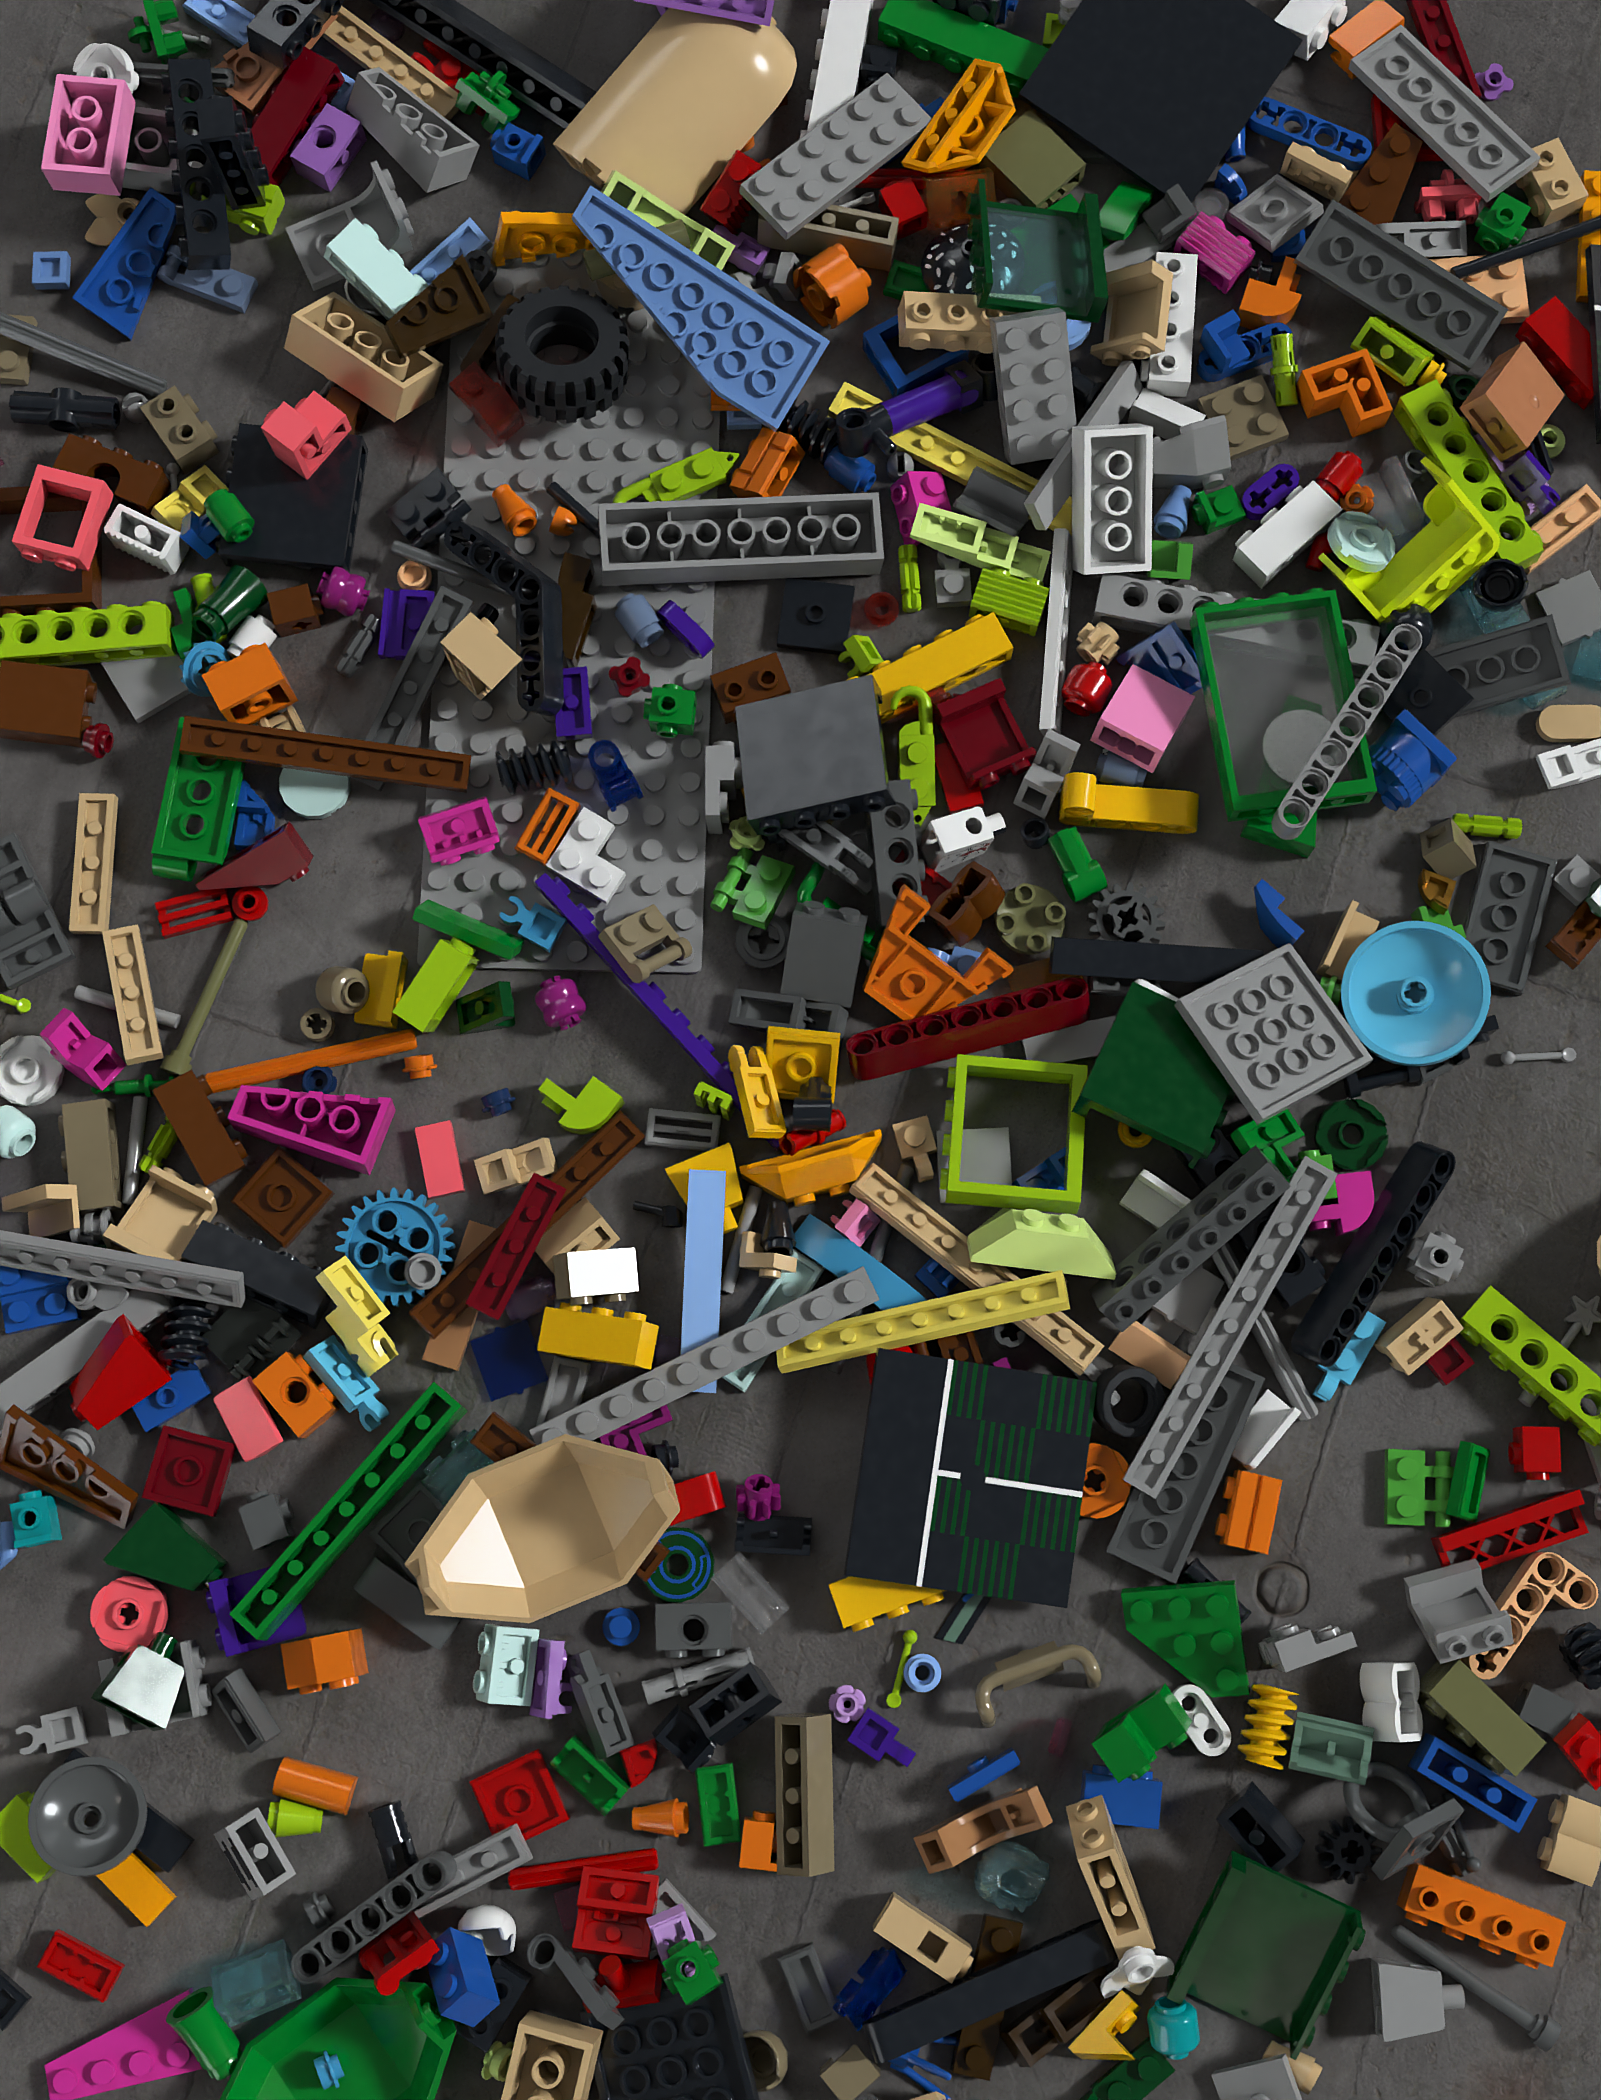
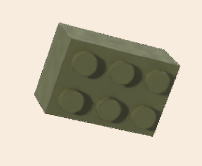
M1460 1659L1440 1664L1437 1660L1420 1679V1697L1417 1700L1419 1706L1432 1717L1436 1715L1441 1720L1446 1721L1448 1725L1444 1729L1461 1745L1465 1743L1470 1748L1473 1747L1476 1750L1473 1755L1475 1760L1498 1775L1505 1773L1516 1777L1546 1744L1527 1723Z

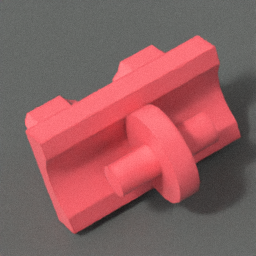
M1444 169L1440 180H1430L1429 187L1421 188L1419 200L1415 201L1414 204L1415 214L1422 213L1424 222L1445 221V212L1455 211L1456 221L1466 220V225L1473 224L1478 216L1479 202L1482 197L1468 184L1465 185V181L1462 178L1454 179L1452 169Z

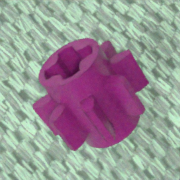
M754 1474L747 1477L745 1486H736L737 1511H744L745 1516L753 1521L769 1519L772 1510L781 1509L780 1484H773L771 1478L763 1474Z

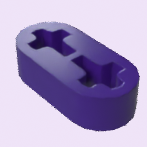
M1278 464L1248 487L1241 499V505L1246 513L1245 517L1254 521L1262 520L1270 510L1278 508L1284 503L1287 496L1298 486L1299 473L1289 464ZM1287 477L1289 479L1287 486L1282 484L1277 489H1273L1277 478L1283 479ZM1264 494L1267 496L1261 507L1259 505L1254 508L1250 506L1252 498L1258 500Z
M668 600L656 612L662 623L698 658L703 659L715 647L708 634L672 600Z

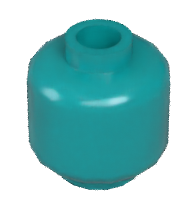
M1167 1996L1157 1999L1147 2015L1151 2046L1157 2052L1165 2054L1169 2059H1183L1200 2043L1197 2011L1185 1999L1181 2005L1167 1999Z

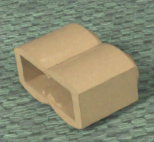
M1561 1794L1559 1800L1555 1799L1552 1802L1549 1810L1548 1820L1552 1822L1551 1832L1548 1837L1544 1836L1538 1847L1537 1858L1541 1860L1540 1868L1592 1887L1601 1862V1807L1570 1795Z

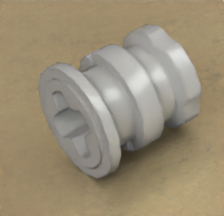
M102 1210L101 1215L98 1216L95 1212L87 1213L85 1217L79 1215L80 1228L69 1231L71 1242L77 1244L87 1242L91 1245H98L100 1241H104L103 1234L111 1223L114 1225L110 1210Z

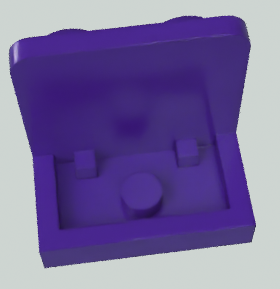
M270 1567L208 1583L210 1591L206 1592V1601L211 1614L216 1613L219 1628L215 1629V1638L219 1650H224L226 1657L300 1637L307 1631L301 1602L267 1641L254 1638L229 1615Z

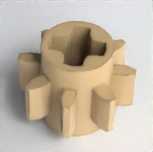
M1088 622L1077 634L1078 638L1076 641L1080 644L1076 650L1086 662L1099 663L1102 660L1108 665L1118 654L1117 651L1120 647L1115 643L1119 640V636L1112 627L1104 622H1099L1095 627Z

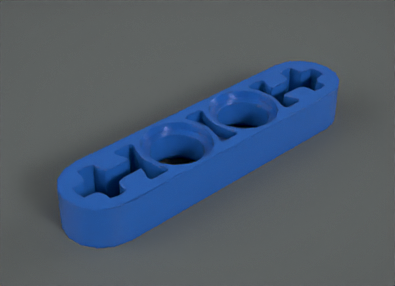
M1264 97L1246 123L1249 129L1288 146L1292 142L1301 146H1308L1318 155L1330 161L1339 162L1347 170L1351 171L1361 170L1369 160L1372 151L1371 142L1365 136L1269 97ZM1261 110L1267 112L1262 119L1256 117ZM1279 116L1278 126L1273 125L1276 117ZM1289 121H1295L1300 124L1302 130L1292 134L1287 132L1283 125ZM1319 134H1327L1331 136L1333 143L1329 146H1320L1315 141V137ZM1339 141L1344 142L1340 152L1336 151ZM1354 148L1360 150L1356 157L1350 155Z

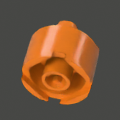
M840 243L827 247L797 268L793 273L795 289L800 286L804 294L800 299L803 307L823 327L830 324V329H835L868 304L869 295L867 288L871 286V279L863 268L856 267L849 258L847 250Z

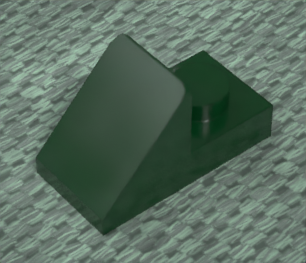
M498 981L456 999L460 1034L478 1033L515 1026L514 1000L510 982Z

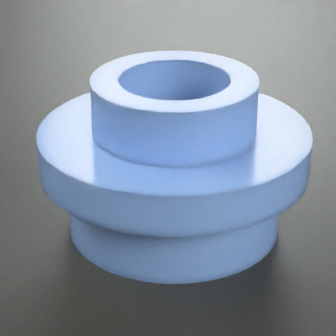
M920 1653L908 1659L904 1666L903 1675L905 1682L911 1689L917 1692H928L938 1685L941 1679V1668L934 1657ZM921 1665L926 1666L929 1670V1674L924 1680H919L915 1676L916 1668Z

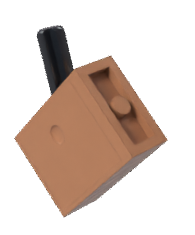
M1523 341L1495 359L1459 409L1471 423L1473 431L1479 433L1500 462L1523 450L1526 452L1529 450L1550 475L1553 474L1554 468L1541 433V428L1565 394Z

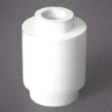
M260 614L255 618L248 615L229 640L230 646L226 651L234 659L251 645L266 643L269 648L277 637L273 632L274 624Z

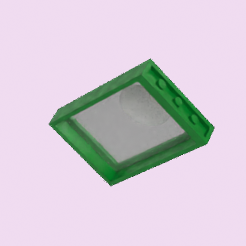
M1312 588L1303 592V594L1297 595L1281 592L1273 594L1267 599L1254 600L1252 597H1244L1235 600L1233 603L1219 605L1218 602H1207L1194 609L1189 623L1228 822L1274 816L1284 797L1356 687L1336 589L1324 591L1323 588ZM1345 726L1339 727L1344 735L1354 736L1350 728ZM1366 734L1317 810L1369 803L1376 794L1377 787ZM1321 756L1325 764L1336 765L1335 760L1331 756ZM1302 785L1304 791L1308 794H1318L1313 785Z

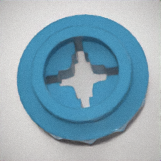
M205 640V642L193 643V648L190 651L183 652L185 655L184 663L178 666L183 674L180 681L187 686L189 692L201 697L212 696L201 676L202 674L198 673V670L202 668L201 662L209 663V666L205 668L206 672H208L209 668L215 663L230 661V656L222 645Z

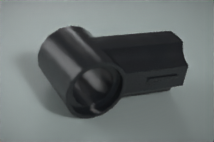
M810 1077L805 1084L800 1086L799 1097H794L793 1130L830 1132L832 1093L831 1086L827 1085L823 1078Z

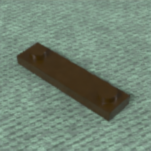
M984 1913L971 1973L1017 1954L1023 1923ZM1005 2010L958 2030L950 2067L952 2073L990 2081Z

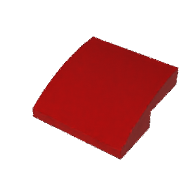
M583 1866L577 1900L579 1909L572 1943L573 1951L605 1956L616 1955L620 1958L649 1961L653 1937L646 1918L656 1914L659 1875Z

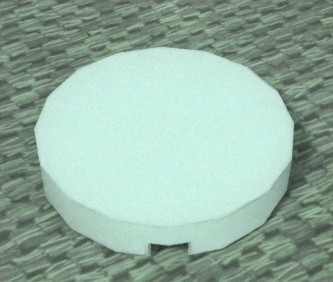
M1354 511L1344 512L1340 517L1336 518L1328 528L1327 534L1331 550L1336 556L1351 568L1362 572L1375 573L1383 570L1395 555V542L1391 533L1386 528L1382 531L1377 526L1379 521L1374 517Z
M283 768L279 777V791L285 804L296 815L307 819H324L331 816V813L335 812L338 808L340 810L346 803L351 791L350 777Z

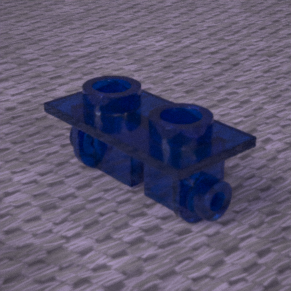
M881 1947L878 1951L873 1950L857 1971L859 1977L864 1979L862 1984L851 1978L834 1998L836 2001L832 2006L834 2011L843 2018L847 2015L857 2031L862 2028V2023L875 2014L879 2005L892 1989L897 1987L901 1978L907 1972L893 1948L887 1950L884 1947Z

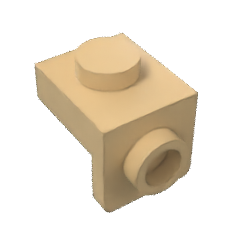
M744 1231L742 1233L739 1267L758 1271L759 1277L780 1279L781 1273H796L797 1258L778 1253H764V1248L760 1246L762 1234L751 1231Z

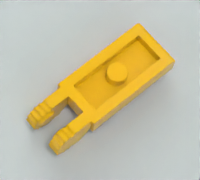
M732 1045L728 1053V1062L730 1063V1071L733 1072L748 1137L782 1138L787 1128L772 1069L768 1067L766 1055H764L765 1051L760 1046H752L747 1058L744 1053V1047Z

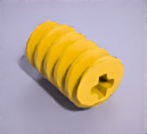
M1253 1684L1251 1689L1260 1695V1699H1250L1247 1704L1257 1710V1713L1244 1716V1719L1253 1725V1729H1244L1240 1733L1250 1740V1743L1238 1745L1237 1749L1246 1755L1245 1760L1283 1770L1284 1766L1275 1760L1274 1756H1284L1287 1754V1750L1280 1746L1278 1741L1290 1740L1291 1736L1281 1729V1726L1294 1724V1720L1286 1715L1285 1711L1297 1710V1704L1288 1699V1696L1300 1694L1265 1684Z

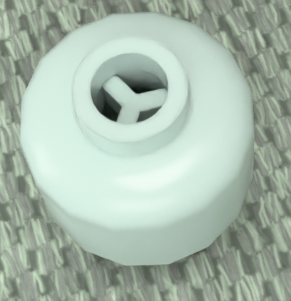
M9 1105L0 1106V1156L8 1159L23 1156L31 1150L35 1143V1124L15 1107Z

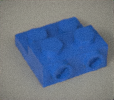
M0 1266V1301L6 1334L11 1335L81 1320V1310L76 1308L67 1298V1286L73 1278Z

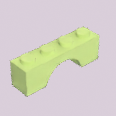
M612 170L601 190L603 194L655 228L682 219L690 240L691 248L689 250L720 270L723 269L735 248V245L669 206L616 170Z

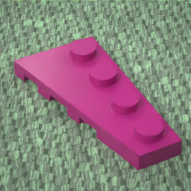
M190 1988L174 1998L45 2064L50 2100L78 2099L202 2069L182 2038L166 2022V2017L170 2010L179 2001L191 1994L193 1989Z

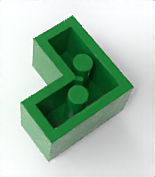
M1164 1683L1107 1721L1091 1744L1118 1783L1129 1776L1134 1781L1151 1769L1149 1764L1158 1757L1155 1754L1156 1751L1164 1746L1171 1750L1188 1738L1185 1732H1187L1192 1720L1166 1683Z

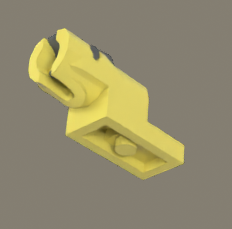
M345 1255L315 1278L337 1305V1308L325 1317L326 1321L337 1333V1341L347 1350L352 1360L357 1362L358 1366L369 1378L398 1355L393 1341L379 1324L391 1313Z

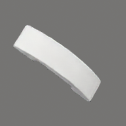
M1601 738L1574 747L1567 745L1537 755L1535 758L1548 789L1571 786L1600 778Z

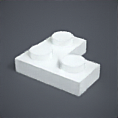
M583 807L546 864L548 870L606 905L626 876L623 870L598 856L614 831V824Z

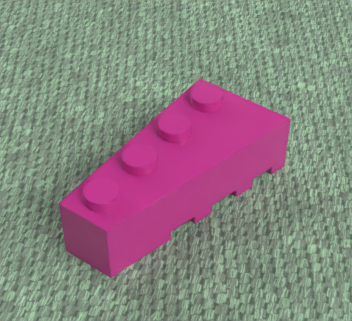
M241 1085L227 1119L236 1131L370 1176L396 1109L392 1098L378 1097L376 1099L352 1094L341 1096L324 1094L318 1091H309L307 1093L289 1091V1089Z

